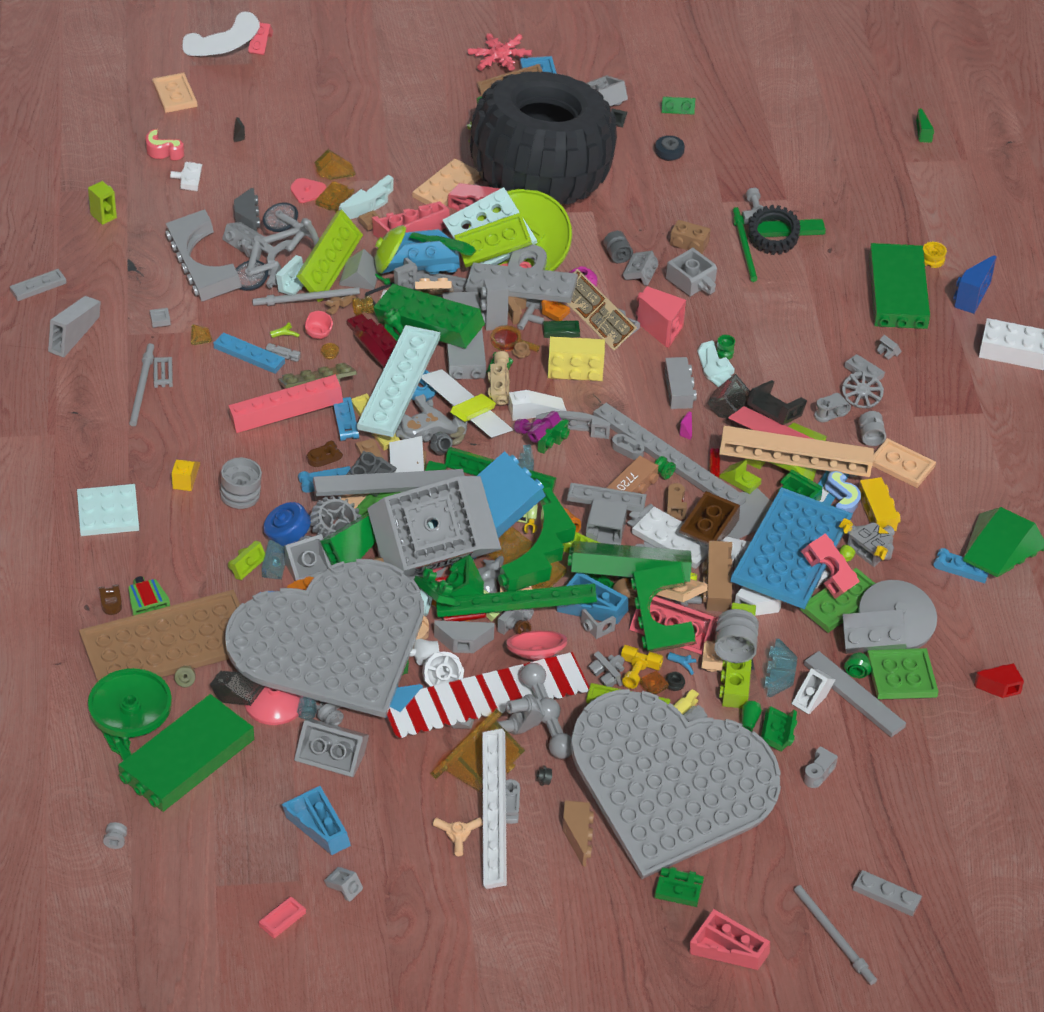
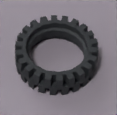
M770 205L769 209L767 206H764L763 210L761 208L758 209L757 213L754 212L749 223L748 235L750 242L753 243L755 248L758 247L759 251L764 249L765 254H768L769 251H771V255H775L776 252H778V255L782 254L783 251L785 253L789 252V249L792 250L799 240L800 221L799 219L797 220V215H793L791 210L787 212L788 208L786 207L781 209L780 205H777V208H774V205ZM766 220H780L790 227L791 234L782 240H769L758 232L757 227Z

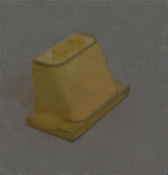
M496 708L430 774L437 779L447 771L475 790L483 793V732L497 729L505 731L506 774L516 766L514 764L515 760L525 750L496 721L502 715Z

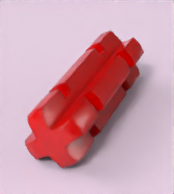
M711 448L709 470L710 473L718 478L720 477L719 448Z

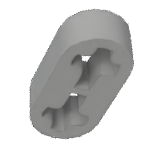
M624 434L613 436L612 448L616 452L632 460H636L639 456H644V445Z

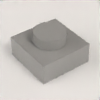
M168 308L150 310L153 327L171 325Z

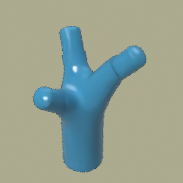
M672 652L668 654V660L683 665L691 675L694 674L689 663H696V659H691V655L681 656Z

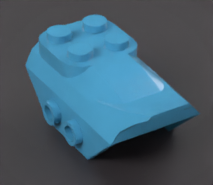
M439 229L414 231V233L450 238ZM405 232L396 254L381 274L394 271L395 268L403 266L405 258H409L414 262L417 270H425L429 274H437L439 271L455 272L460 267L459 251L450 250L440 241L421 242L420 240L409 238V235L413 232Z

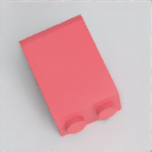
M647 286L643 292L639 293L637 302H639L636 311L637 321L640 322V326L665 347L669 348L684 326L686 300Z

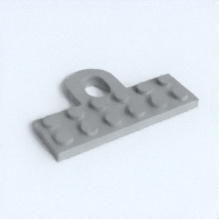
M532 244L513 251L508 266L473 263L465 287L466 292L478 291V293H481L484 279L506 277L509 296L571 303L578 274L545 270L547 263L546 252L540 246ZM526 258L534 259L535 265L533 267L523 268L519 266Z

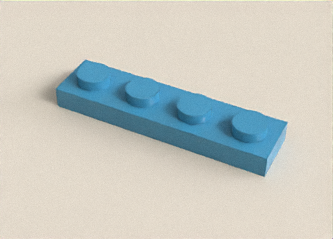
M224 332L213 343L214 349L274 374L285 364L284 357Z

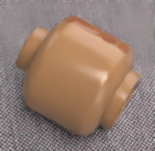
M631 578L618 580L614 584L613 590L628 597V607L634 606L636 604L635 597H638L637 589L633 590Z

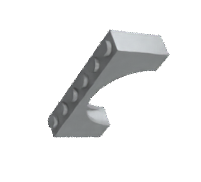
M205 209L166 223L168 230L165 231L167 239L168 241L172 240L170 242L174 252L177 251L176 256L179 263L182 262L184 274L188 273L186 275L190 285H194L192 286L195 296L199 295L201 302L242 287L233 263L225 266H206L194 261L190 257L194 246L205 236L214 233L211 220Z

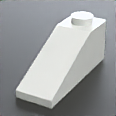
M530 390L509 392L508 409L512 421L536 418V415L551 411H566L562 398Z

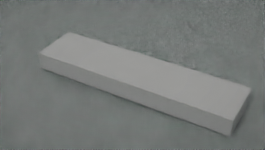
M571 483L567 501L592 505L593 499L628 504L627 510L643 513L647 494Z

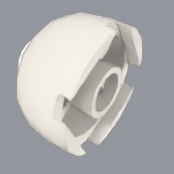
M443 651L428 657L422 668L423 679L428 687L463 679L464 669L459 661L460 659L450 652Z

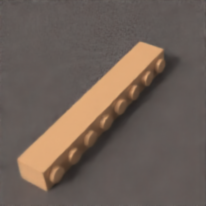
M724 426L720 454L870 477L874 448Z

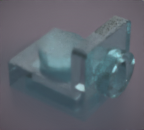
M523 445V453H520V459H517L520 462L518 465L534 471L531 445Z

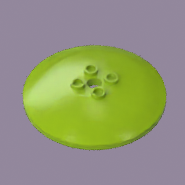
M525 189L506 191L537 239V243L534 245L540 246L546 252L547 263L545 270H556L566 258L572 242V227L565 209L554 198L539 191ZM496 207L493 209V212L498 213L502 209L500 207ZM481 215L477 220L484 221L486 216ZM510 258L506 259L505 261L497 265L509 263ZM532 258L524 260V262L530 263L532 267L535 265Z

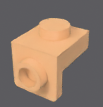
M705 641L702 668L711 672L722 671L723 659L714 650L715 642Z

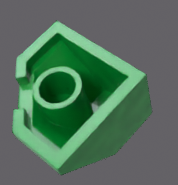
M470 555L453 563L449 569L451 573L446 581L442 579V581L448 582V585L453 586L451 592L453 597L484 594V581Z

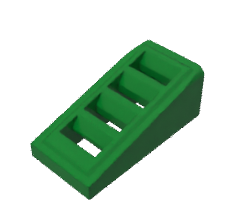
M919 108L916 117L919 142L931 143L934 128L923 109Z

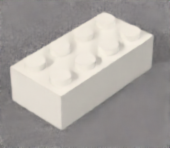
M987 318L979 358L1044 370V329Z

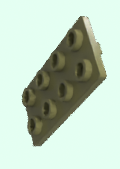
M339 363L333 368L324 366L318 368V371L304 370L298 375H293V373L282 375L283 378H278V382L284 388H290L336 374L340 383V378L357 375V371L350 365H347V363Z

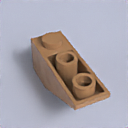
M565 801L563 832L580 863L586 867V859L591 858L592 845H588V841H592L593 828H589V824H593L594 811H590V802Z

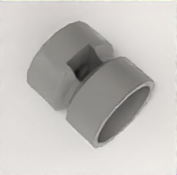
M868 411L862 414L859 418V425L863 442L868 446L882 444L886 440L882 415L876 411Z

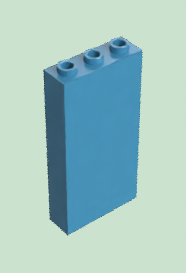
M505 451L477 475L481 477L498 538L546 496L542 490L544 488L542 483L538 479L534 481L530 477L532 474L526 467L521 468L518 465L520 462L514 455L509 456ZM432 519L433 526L436 528L438 521Z

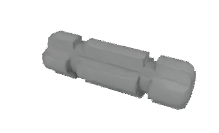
M268 343L266 346L267 351L288 360L291 358L292 361L298 362L301 357V353L296 350L291 351L292 349L279 345L275 347L276 345Z

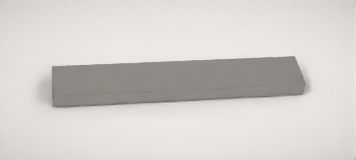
M820 651L805 660L804 665L809 670L811 668L819 669L836 679L831 688L887 735L893 737L905 728V721Z

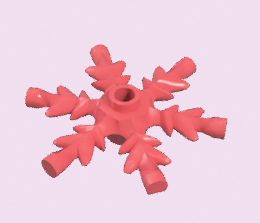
M488 33L485 43L492 49H487L486 47L485 49L477 47V49L468 48V55L487 56L485 59L480 60V64L477 66L480 71L487 65L491 67L492 62L502 63V67L507 66L508 70L511 71L515 69L513 66L515 61L508 56H532V50L515 48L516 45L520 44L519 41L523 39L521 34L516 35L513 40L509 38L508 42H505L504 45L498 42V38L494 39Z

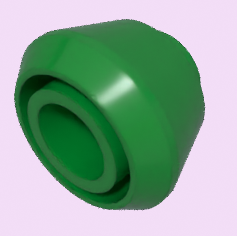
M863 653L852 654L844 664L845 671L853 678H865L872 670L869 658Z

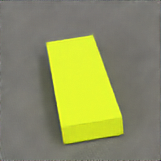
M480 394L453 406L451 413L466 422L494 409L496 403L484 394Z

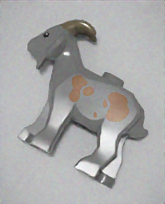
M422 394L415 397V403L422 413L412 417L404 414L396 432V437H401L402 439L422 436V442L430 441L437 432L450 434V437L456 438L453 440L452 445H458L465 437L468 421L464 422L455 415H453L454 419L451 421L439 410L433 408L434 403L432 399L426 402V397Z

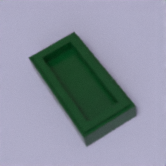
M543 321L544 338L580 337L579 321Z

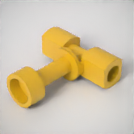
M624 645L621 656L624 658V661L631 662L633 666L632 670L626 672L622 682L624 686L630 689L636 688L640 682L638 674L640 670H644L646 667L660 670L663 663V655L649 652L646 655L639 653V648Z

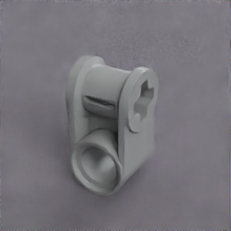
M834 393L817 400L816 405L818 408L814 417L819 422H828L829 420L845 416L850 411L851 405L840 393Z

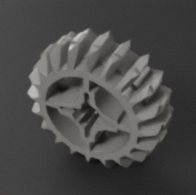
M333 495L330 496V499L325 496L322 501L319 500L312 508V513L310 514V526L313 527L312 533L322 534L323 538L329 536L361 517L362 515L358 514L359 508H354V503L349 504L348 498L345 501L341 500V495L337 499Z

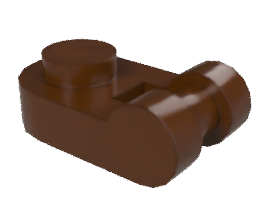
M331 440L324 446L310 450L307 454V462L312 467H321L340 460L343 454L337 449L336 443Z
M119 584L113 585L110 588H105V586L99 587L103 612L108 615L119 613L122 609Z

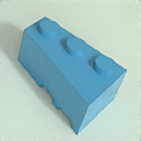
M576 573L566 586L595 583L597 602L557 606V612L581 617L582 610L586 609L595 620L604 621L614 616L616 624H618L628 612V597L583 573Z
M321 786L282 804L286 818L329 854L333 855L351 846L347 831Z

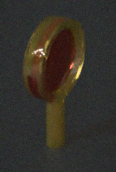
M502 325L496 327L491 333V344L501 351H512L518 342L527 343L529 350L538 352L540 349V345L522 340L521 332L513 326Z

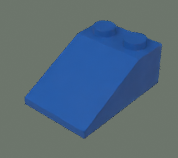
M993 255L966 270L962 277L959 276L956 283L958 290H956L953 300H956L954 308L975 314L991 284L997 256Z

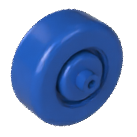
M287 502L279 505L269 513L264 521L263 530L274 545L285 547L284 545L299 541L310 528L311 518L300 503Z

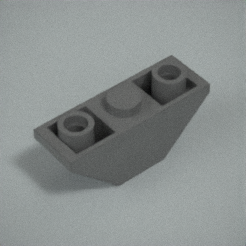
M250 188L234 200L235 222H242L257 232V228H260V217H257L259 216V206H255L258 205V195H254V188Z

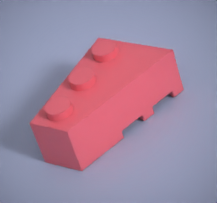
M459 183L448 194V207L460 211L501 188Z
M713 909L691 940L690 954L759 970L770 954V941Z

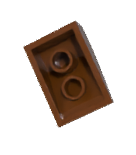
M705 491L680 528L679 533L709 545V541H722L731 533L739 521L740 505Z

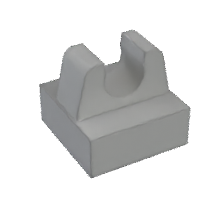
M883 335L880 339L881 344L877 351L880 355L887 351L884 355L887 360L894 355L898 356L902 352L898 344L886 335Z

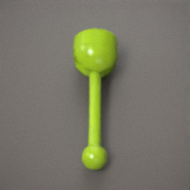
M843 545L839 550V553L844 556L846 562L851 561L856 553L849 545Z

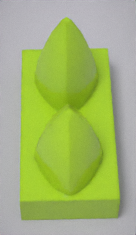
M254 541L249 547L238 550L239 555L228 562V568L233 571L236 579L242 580L267 558L261 542Z

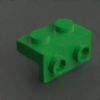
M772 706L766 709L761 737L769 746L782 752L787 746L792 745L795 739V735H793L794 729L798 722L796 719L797 711L793 709L787 715Z

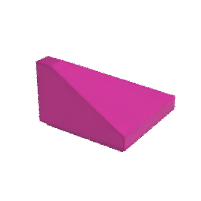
M689 411L681 421L680 436L691 440L692 412Z

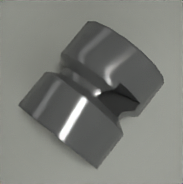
M612 231L604 238V245L615 263H624L632 257L633 250L622 231Z

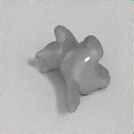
M499 556L496 560L484 559L485 566L478 568L484 581V590L489 593L497 592V581L504 561L503 556Z

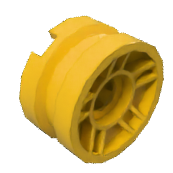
M938 242L924 244L925 266L930 265L931 268L943 266L947 253L946 247Z

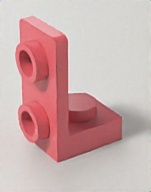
M260 23L259 30L250 40L249 53L265 54L268 37L273 35L270 24Z

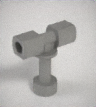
M750 188L746 191L747 200L752 202L753 208L752 210L742 211L744 224L750 223L751 217L754 212L757 213L758 209L761 208L763 210L764 206L759 203L761 195L758 188Z

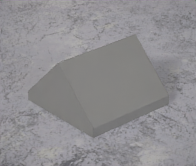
M365 249L350 257L345 264L340 285L370 290L375 289L378 279L375 273L379 275L375 267V258Z
M322 534L284 545L286 567L295 581L308 576L316 577L319 573H324L332 566L320 542L323 539Z

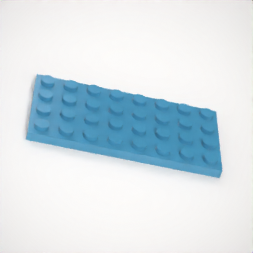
M781 487L732 574L731 582L805 609L827 565L818 563L812 567L801 550L825 533L837 548L844 534V529L840 528L839 525L843 518L851 521L853 513Z

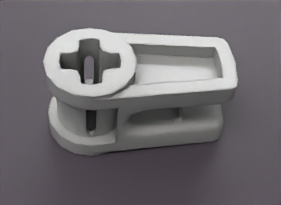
M512 779L506 780L507 824L518 823L520 784Z

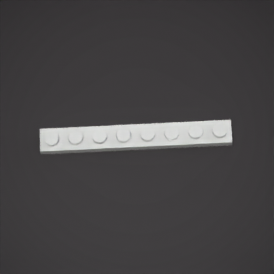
M503 729L483 732V886L486 889L507 886L505 731Z

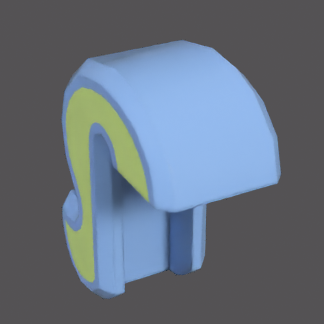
M830 472L825 483V489L840 500L836 508L854 513L861 499L860 490L854 484L845 482L846 475L842 472Z

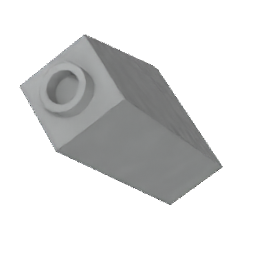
M84 296L50 320L48 352L65 357L100 317L101 301Z

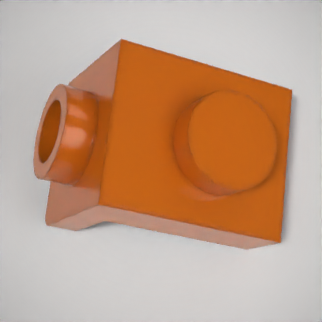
M542 300V314L555 321H562L570 313V307L560 302Z

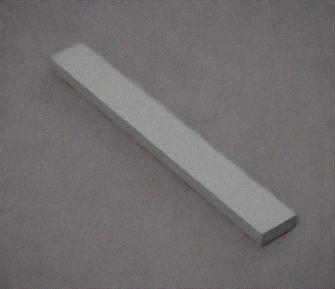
M463 469L317 476L313 477V485L316 496L404 492L465 475Z

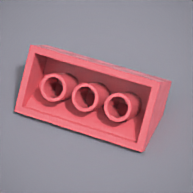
M657 595L652 599L650 605L651 616L659 624L675 625L692 621L697 644L681 648L703 655L704 642L712 641L719 616ZM636 608L629 630L645 635L644 628L640 629L638 617L642 616L641 610Z

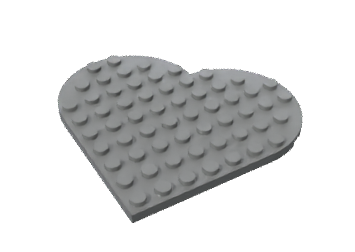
M356 559V562L344 563L343 561L330 566L329 570L322 574L319 573L311 581L307 590L280 588V591L270 593L267 590L252 596L253 599L245 604L242 603L233 612L226 627V650L235 668L246 678L266 687L386 718L422 625L424 600L418 585L413 579L410 580L404 575L403 570L378 560Z
M624 689L603 694L584 708L573 729L571 749L573 760L581 777L641 879L661 871L663 867L668 868L749 831L768 817L780 794L781 773L773 751L762 737L756 732H751L742 727L741 723L729 719L724 721L709 717L687 722L676 707L671 703L667 704L660 700L659 696L645 691L634 692Z

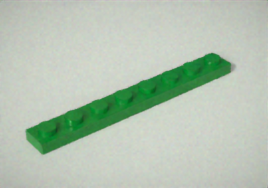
M595 583L455 596L456 601L454 605L437 602V616L449 617L597 602Z

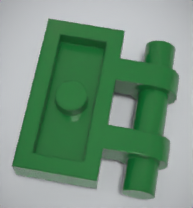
M663 867L655 898L697 907L702 889L700 884H703L704 876L697 875L693 871L689 873L678 871L675 867L670 869Z

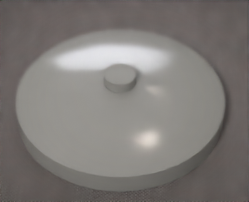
M885 580L872 585L863 594L859 603L858 613L903 609L906 649H918L925 645L932 637L937 626L936 608L929 596L917 586L900 580Z

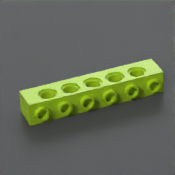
M732 603L731 610H745L755 616L756 605ZM752 659L742 663H732L723 660L722 667H726V671L722 670L721 682L724 683V686H720L719 698H723L722 706L742 709V706L748 701Z

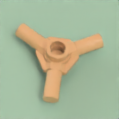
M480 817L469 823H447L438 818L433 822V826L446 831V834L454 842L456 856L463 855V842H465L471 830L483 825Z

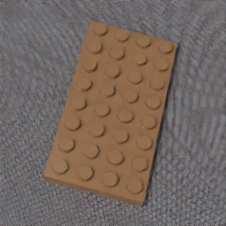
M233 589L80 629L79 635L97 682L114 671L128 668L144 669L160 677L175 674L177 669L184 665L194 669L230 659L226 650V627L231 615L240 606V603Z

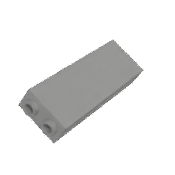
M478 291L443 292V298L480 309ZM482 329L466 349L446 343L448 373L453 379L486 378Z

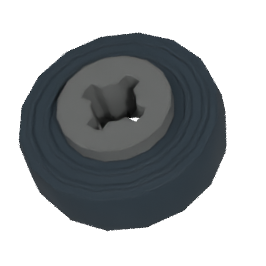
M671 135L662 136L655 143L656 155L662 159L677 160L684 154L685 144L679 137Z

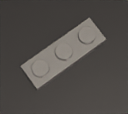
M864 870L860 873L853 887V891L912 917L922 898L921 895Z

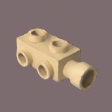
M499 351L494 354L495 364H490L491 372H488V379L491 387L488 388L489 398H492L496 405H505L509 402L510 392L509 370L507 368L509 354Z

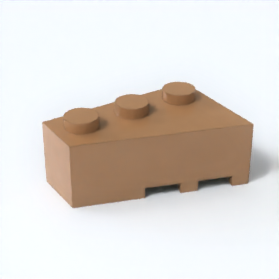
M709 541L707 561L703 562L702 573L706 574V576H703V582L707 584V591L703 592V603H706V611L725 612L731 608L732 542Z

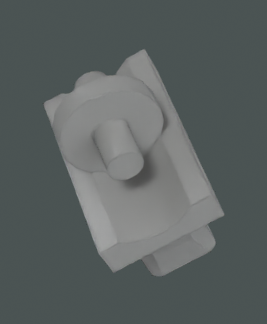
M597 651L594 654L596 660L589 665L591 672L597 677L605 671L606 674L600 678L603 685L612 687L617 683L621 687L623 682L617 670L622 672L625 669L622 666L624 658L621 655L615 657L609 655V662Z

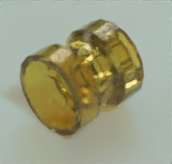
M371 295L365 296L362 299L359 297L352 299L355 316L365 312L367 314L374 313Z

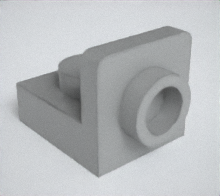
M341 867L334 870L324 880L327 887L341 891L346 901H351L363 889L357 873Z

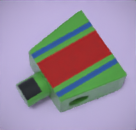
M138 576L133 580L134 584L128 587L132 616L170 606L169 597L155 579L145 581L144 577Z

